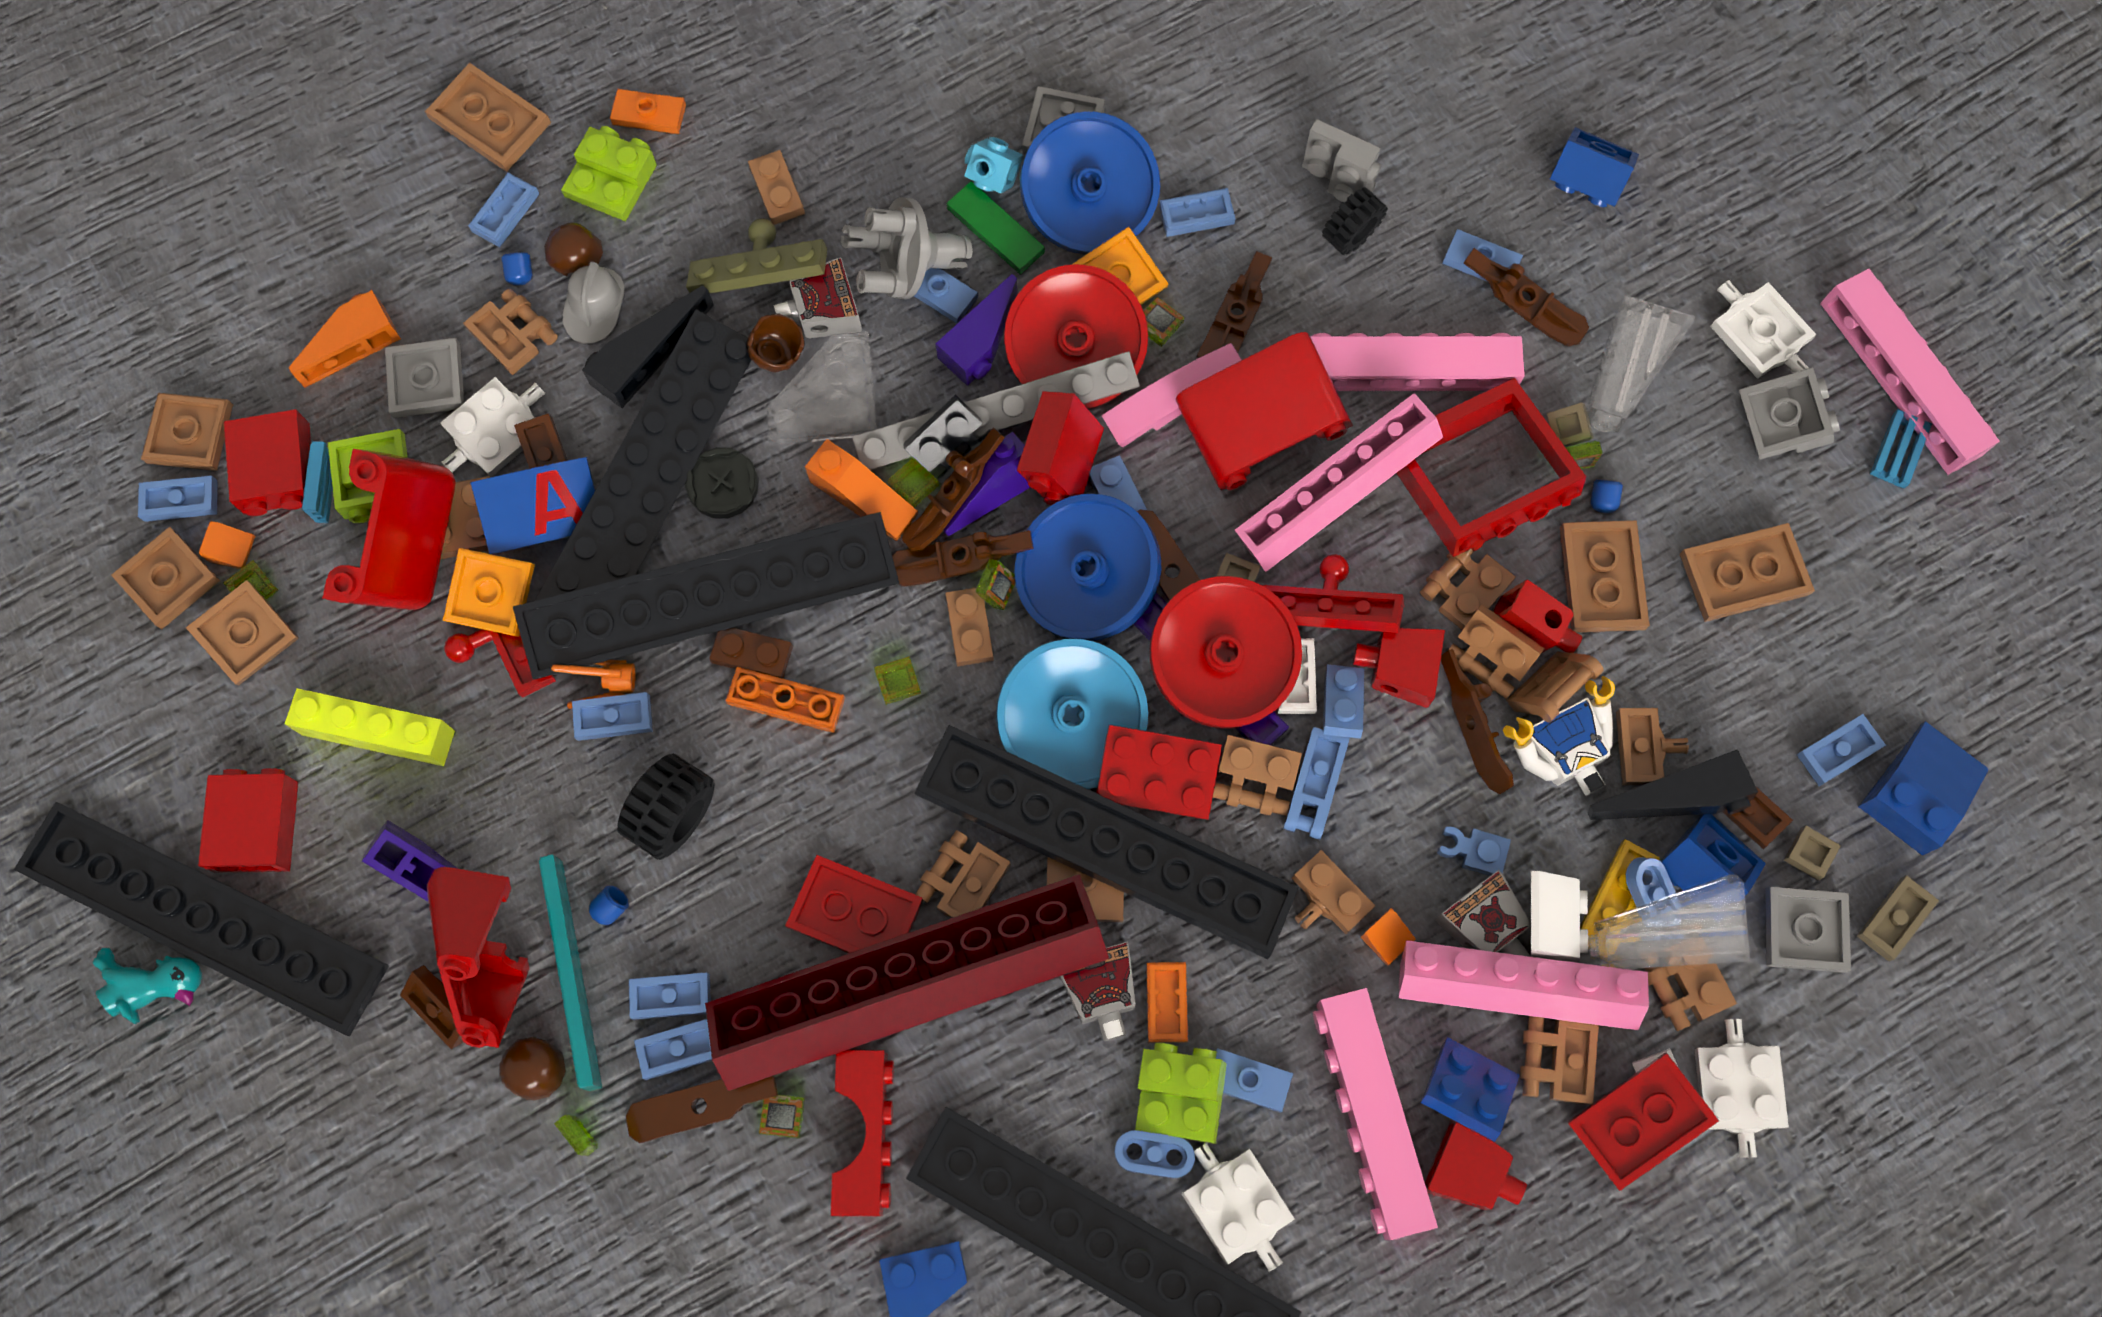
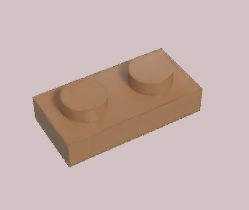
M780 150L748 161L770 221L774 225L805 214Z
M982 587L945 592L957 667L994 661Z

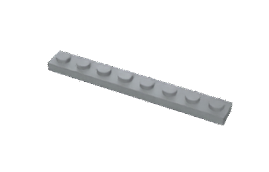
M1126 352L964 403L981 418L982 425L974 431L980 437L992 428L1000 431L1032 421L1042 391L1074 393L1083 404H1087L1139 388L1140 385L1130 352ZM937 411L852 437L859 461L869 470H873L912 458L904 449L903 443Z

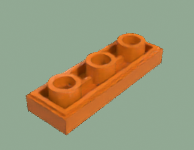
M737 667L726 703L731 706L834 733L845 697L843 694ZM782 695H791L787 702H779Z

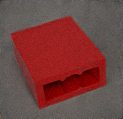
M1042 391L1017 471L1026 479L1028 485L1044 498V502L1050 506L1065 498L1084 494L1104 427L1074 393Z
M297 409L224 421L229 502L244 515L249 516L264 515L268 510L279 508L287 510L302 508L311 444L310 423Z
M275 768L261 769V774H247V771L240 769L223 770V775H208L198 866L214 873L290 871L298 782L287 776L284 770Z

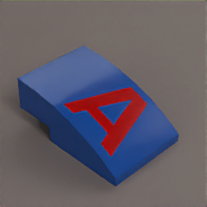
M587 457L470 482L489 554L492 555L570 537L596 491Z

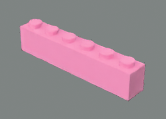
M1870 269L1836 285L1820 303L1897 408L1905 412L1903 416L1908 421L1911 418L1916 424L1915 432L1917 434L1922 432L1925 436V445L1947 475L1982 457L2000 442L1990 425L1984 421L1971 404L1968 396L1962 392L1950 376L1947 368L1940 363L1928 347L1925 339L1915 330L1906 318L1903 310L1897 306L1885 290L1883 284ZM1911 415L1918 417V420L1916 421ZM1925 421L1932 423L1929 433L1923 428Z
M1317 333L1310 336L1336 391H1488L1513 378L1521 384L1525 376L1522 336H1510L1507 333H1496L1491 336H1474L1471 333H1460L1455 336H1438L1435 333H1424L1419 336H1403L1399 333H1389L1383 336H1367L1363 333H1353L1348 336H1331L1327 333Z
M1413 393L1236 528V534L1262 569L1267 572L1442 439L1443 434L1437 418L1419 397Z
M1406 940L1400 963L1398 998L1639 1030L1649 1008L1648 972Z
M1367 988L1321 999L1316 1004L1318 1010L1313 1012V1018L1319 1035L1325 1034L1329 1047L1328 1050H1324L1326 1064L1331 1074H1337L1340 1089L1335 1090L1336 1098L1341 1112H1348L1352 1128L1347 1129V1136L1353 1153L1359 1152L1363 1168L1358 1169L1364 1192H1371L1375 1209L1370 1210V1215L1376 1233H1383L1384 1240H1394L1438 1228Z

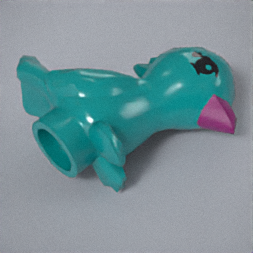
M102 948L98 952L97 957L92 961L94 966L102 972L103 980L107 983V985L96 991L98 1000L112 1017L121 1014L133 1024L140 1022L137 1010L160 997L175 998L190 1007L194 1000V992L202 981V972L198 964L191 959L165 956L163 961L157 959V968L153 972L119 965L115 961L111 948Z

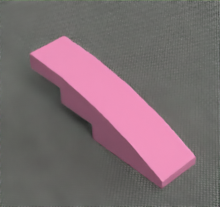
M1231 343L1164 376L1101 416L1118 445L1125 447L1150 429L1159 430L1181 415L1175 400L1181 391L1242 359Z

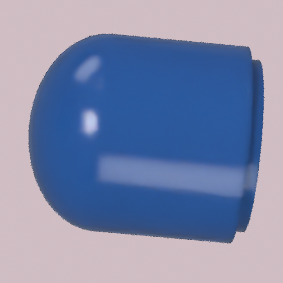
M526 252L504 254L501 257L504 278L509 284L521 286L530 282L533 276L530 254Z
M1595 479L1590 500L1592 508L1604 514L1613 513L1618 510L1623 490L1622 482Z
M606 886L590 902L589 913L597 923L610 925L629 907L628 898L617 887Z

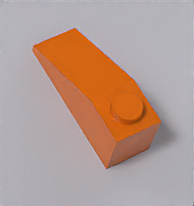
M371 290L365 294H358L352 297L349 302L339 306L288 368L292 375L306 388L401 340L385 307Z
M828 439L824 441L805 465L811 484L860 517L881 512L886 534L898 541L904 530L918 515V511L858 459Z

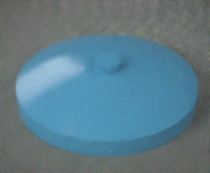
M1060 639L1032 649L1011 668L998 694L996 725L1004 750L1086 789L1097 787L1108 724L1147 731L1148 703L1138 675L1118 653L1102 644L1089 640Z

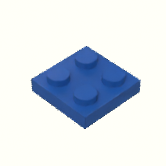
M1447 1037L1439 1051L1421 1103L1495 1142L1502 1132L1519 1074Z

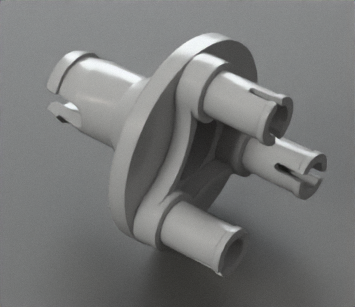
M897 198L890 205L889 209L869 207L865 213V227L844 225L841 231L842 233H848V236L841 235V243L844 248L871 249L872 252L880 254L881 271L861 270L858 272L856 285L859 293H886L889 297L896 299H910L918 292L925 272L930 268H956L960 270L967 268V263L962 262L961 258H972V244L969 237L961 234L954 235L929 230L923 209L918 201L913 198Z

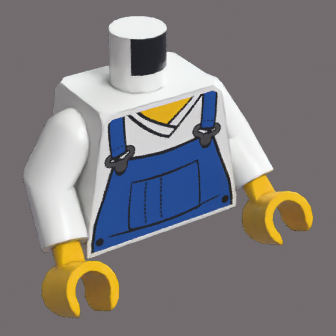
M1605 676L1601 677L1603 685L1599 691H1597V685L1594 681H1587L1585 683L1586 692L1593 696L1594 699L1590 702L1587 697L1560 711L1559 715L1552 722L1543 720L1532 725L1530 721L1516 717V721L1519 723L1517 732L1508 725L1503 728L1504 735L1515 740L1513 743L1514 748L1525 770L1545 781H1552L1557 786L1575 778L1585 796L1606 786L1595 766L1604 762L1611 755L1613 718L1609 698L1614 694L1615 685L1610 679Z

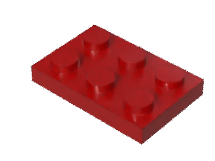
M1108 724L1096 793L1120 805L1209 820L1222 744Z
M816 855L785 926L788 929L846 953H852L910 933L923 903V898Z
M1665 1052L1593 1103V1105L1569 1120L1568 1124L1617 1189L1621 1191L1718 1123L1719 1119L1668 1053Z

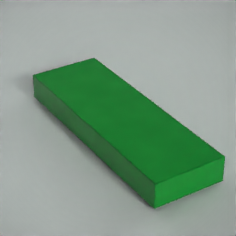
M972 181L946 203L947 210L1020 275L1045 253L1044 245L981 189L976 187Z

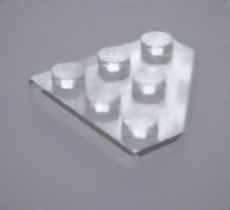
M868 331L832 335L767 406L768 434L771 446L824 441L826 439L852 438L878 429Z

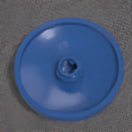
M1076 112L1053 121L1033 140L1023 160L1020 174V192L1029 219L1047 240L1064 250L1086 255L1127 227L1132 230L1136 237L1144 230L1157 207L1160 194V174L1156 158L1149 144L1131 125L1106 113Z
M1102 494L1071 496L1056 502L1044 510L1026 530L1031 531L1034 549L1016 554V588L1020 600L1030 616L1051 633L1065 639L1103 640L1129 628L1144 614L1151 604L1158 589L1161 576V553L1158 541L1149 524L1127 503Z

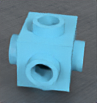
M986 138L975 143V145H971L965 157V164L968 166L964 177L973 180L975 186L979 189L1003 193L1013 187L1024 155L1008 148L1009 144L1000 138Z

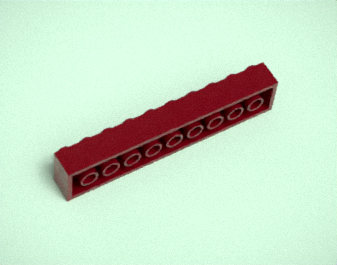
M1080 874L706 1002L712 1061L727 1090L736 1089L1108 960L1109 956Z

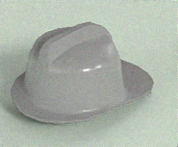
M590 262L589 266L579 268L572 274L568 281V292L563 310V325L566 333L574 341L583 344H596L605 340L614 331L624 297L625 286L621 276L614 270L600 267L596 262Z

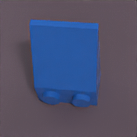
M1925 721L1916 730L1858 807L1919 854L1925 855L1942 847L1963 819L1989 768Z

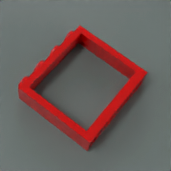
M1515 378L1435 415L1443 438L1425 452L1512 411L1557 473L1559 479L1460 526L1415 459L1396 473L1452 557L1470 549L1475 552L1482 547L1484 542L1496 536L1503 538L1511 534L1517 526L1527 521L1536 522L1546 516L1550 510L1560 505L1563 507L1569 506L1572 499L1581 496L1586 475Z

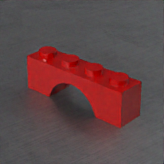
M845 1050L836 1054L835 1091L850 1098L858 1106L865 1121L866 1134L863 1147L857 1158L844 1169L832 1174L831 1216L883 1217V1208H890L891 1183H884V1167L891 1166L892 1142H885L886 1125H892L893 1101H886L887 1084L894 1083V1060H887L888 1054L884 1050Z

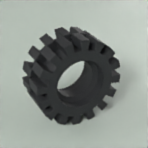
M1368 188L1358 189L1354 195L1351 194L1347 198L1345 203L1342 202L1339 205L1337 212H1333L1330 216L1332 219L1325 224L1326 228L1323 229L1322 236L1342 255H1349L1352 250H1357L1360 244L1363 245L1367 241L1366 238L1375 232L1374 229L1380 226L1381 220L1385 218V212L1388 211V208Z

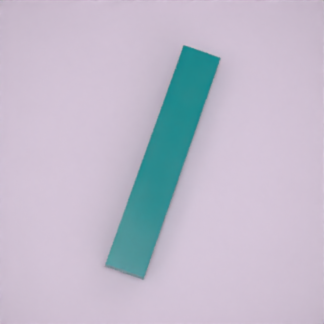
M552 854L540 857L539 865L577 1085L580 1089L592 1091L602 1088L563 861Z

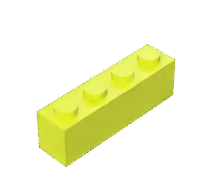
M296 688L284 723L303 736L440 766L445 765L455 730L441 719Z

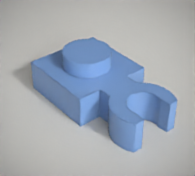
M1445 827L1442 835L1453 838L1455 847L1447 848L1440 846L1437 851L1440 856L1444 858H1453L1457 855L1463 856L1462 868L1491 876L1498 870L1503 873L1511 839L1473 829L1470 832L1469 838H1466L1459 829Z

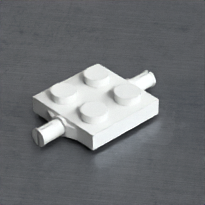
M1730 280L1723 283L1717 289L1731 306L1710 327L1757 379L1771 369L1784 364L1792 373L1809 369L1797 356V353L1816 336V333L1769 282L1755 292L1742 295Z
M494 377L440 423L454 439L455 445L458 448L441 463L453 473L466 460H469L479 465L490 477H493L523 451L514 425L535 418L529 407L545 395L544 391L536 383H533L529 389L518 396L509 391Z
M1742 1019L1724 1020L1727 1044L1720 1047L1695 1049L1699 1094L1719 1119V1122L1708 1130H1726L1737 1133L1739 1158H1756L1754 1133L1764 1129L1789 1127L1779 1046H1754L1744 1043Z
M1208 1143L1196 1149L1194 1153L1206 1173L1196 1185L1182 1193V1196L1224 1263L1228 1265L1244 1253L1257 1251L1268 1272L1274 1270L1283 1261H1281L1269 1241L1273 1239L1278 1230L1292 1222L1294 1217L1250 1149L1233 1160L1221 1163L1214 1156Z

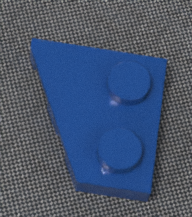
M960 1241L879 1259L890 1317H927L968 1283Z

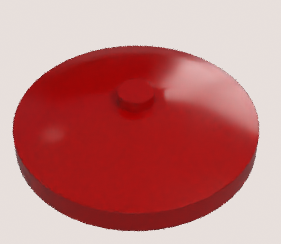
M1082 264L1063 265L1039 274L1018 293L1006 319L1004 332L1005 351L1011 370L1021 385L1126 352H1130L1136 375H1138L1144 363L1148 346L1146 317L1135 294L1118 277L1094 266ZM1122 393L1084 405L1087 409L1095 408L1114 400Z
M1210 577L1182 589L1161 611L1150 639L1151 669L1156 684L1163 696L1185 717L1202 725L1215 728L1242 727L1255 723L1271 714L1290 695L1301 669V637L1291 612L1273 592L1256 582L1240 577Z

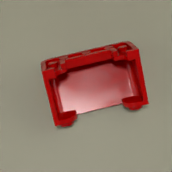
M1307 332L1293 334L1186 388L1175 398L1179 410L1221 491L1226 488L1227 490H1233L1244 485L1247 482L1246 477L1251 473L1250 466L1315 434L1318 438H1326L1327 441L1336 440L1345 435L1347 429L1353 426L1317 349Z
M353 448L349 465L350 479L356 487L375 493L360 567L340 565L329 572L322 599L340 603L408 610L424 608L431 602L434 594L455 492L456 480L454 475L448 468L442 465L389 453Z
M439 867L433 871L428 881L427 894L437 965L458 1034L462 1037V1041L469 1046L476 1048L484 1046L499 1048L530 970L527 958L519 957L518 962L505 954L507 949L505 943L486 940L501 902H506L511 892L510 880L506 876L451 867Z

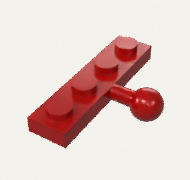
M481 629L470 635L462 633L453 634L445 642L444 651L446 656L453 662L463 663L472 658L476 648L493 640L510 678L522 698L556 682L554 675L533 680L520 634L517 637Z
M1328 555L1322 560L1320 574L1324 579L1323 589L1262 585L1273 592L1286 605L1294 617L1297 626L1399 633L1404 608L1403 594L1338 590L1339 583L1344 581L1349 574V564L1341 555Z

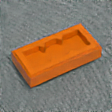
M617 89L610 120L612 125L679 134L686 103L684 98Z
M1148 962L1146 964L1148 1043H1188L1186 962Z

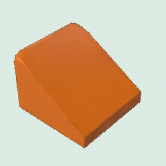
M210 521L199 550V555L210 563L244 570L256 536L219 522Z
M1392 908L1360 937L1387 966L1404 951L1406 940H1416Z

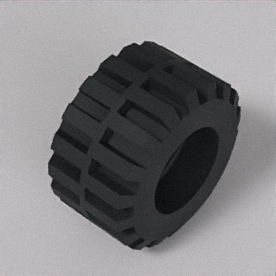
M675 753L664 756L641 776L630 791L619 815L618 833L656 859L661 860L668 857L687 841L706 814L714 793V779Z

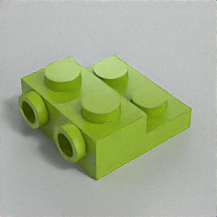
M601 126L600 130L589 127L574 153L577 163L561 191L565 198L626 222L657 166L651 148L647 143L638 138H632L630 142L621 139L619 134L608 126Z
M401 429L328 442L335 510L345 520L349 519L352 523L368 522L375 494L374 492L356 487L350 479L349 465L353 448L389 453L408 458L405 434Z
M1155 1043L1154 1050L1143 1049L1138 1089L1141 1090L1135 1130L1216 1144L1227 1063L1222 1059H1216L1217 1052L1208 1049L1193 1048L1192 1055L1177 1053L1178 1046L1166 1043Z

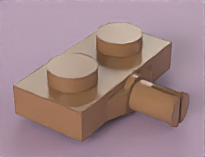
M1619 708L1616 711L1622 785H1644L1663 778V762L1666 753H1688L1689 745H1686L1688 743L1687 738H1664V734L1659 726L1658 708Z
M1322 850L1292 877L1296 884L1306 893L1310 902L1304 910L1295 916V920L1299 924L1310 914L1300 925L1304 929H1307L1309 925L1322 915L1332 920L1347 934L1375 907L1372 901Z

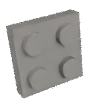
M457 338L385 347L389 414L393 418L456 410L464 403L461 348Z
M1769 887L1765 889L1766 966L1840 973L1851 971L1849 893Z

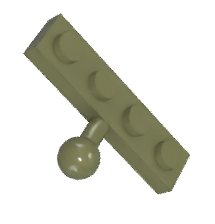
M759 218L754 220L748 229L749 238L753 243L752 251L691 261L686 288L691 293L703 285L711 294L824 275L827 247L823 239L767 248L776 238V228L771 221Z

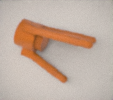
M611 659L596 663V665L603 666L602 668L558 664L551 666L554 672L601 676L602 689H609V692L579 700L625 695V693H633L635 689V664L627 663V660ZM572 701L567 703L569 709H572Z

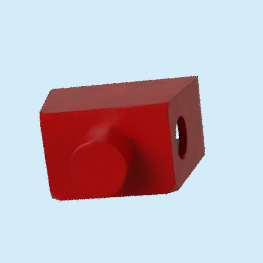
M1528 579L1501 595L1492 611L1544 648L1543 652L1556 646L1564 652L1574 653L1582 641V635L1568 628L1574 616L1573 611Z
M1400 628L1399 633L1382 632L1379 636L1377 647L1360 643L1356 644L1353 665L1373 669L1371 681L1373 689L1428 708L1435 699L1445 630Z
M1450 1120L1425 1180V1186L1429 1194L1483 1210L1492 1209L1497 1197L1519 1205L1525 1194L1527 1183L1507 1174L1513 1160V1156L1492 1140L1454 1120Z

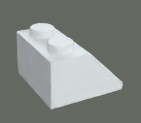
M1531 871V957L1579 963L1580 953H1588V929H1580V914L1588 913L1587 891L1580 890V879L1542 871Z

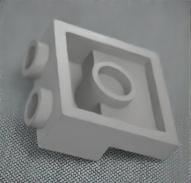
M1316 119L1309 132L1302 167L1308 169L1311 174L1317 177L1329 179L1327 192L1345 203L1351 194L1354 195L1358 189L1363 187L1368 188L1373 193L1376 186L1374 181L1382 165L1377 162L1380 148Z
M1813 367L1739 389L1759 460L1795 449L1797 453L1835 442L1834 432L1840 431L1838 420L1834 410L1828 412L1826 410L1824 399L1829 398L1827 385L1824 377L1816 378Z

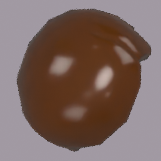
M572 222L553 229L544 245L546 262L555 271L564 276H568V273H574L579 268L589 266L590 262L599 264L603 253L601 241L585 226Z
M779 313L761 317L748 336L747 352L750 359L760 368L773 373L790 369L797 362L804 349L805 341L802 328L792 318Z
M536 1037L518 1039L505 1051L499 1064V1075L504 1086L515 1095L533 1101L549 1097L561 1086L566 1072L564 1056L561 1051L548 1041Z

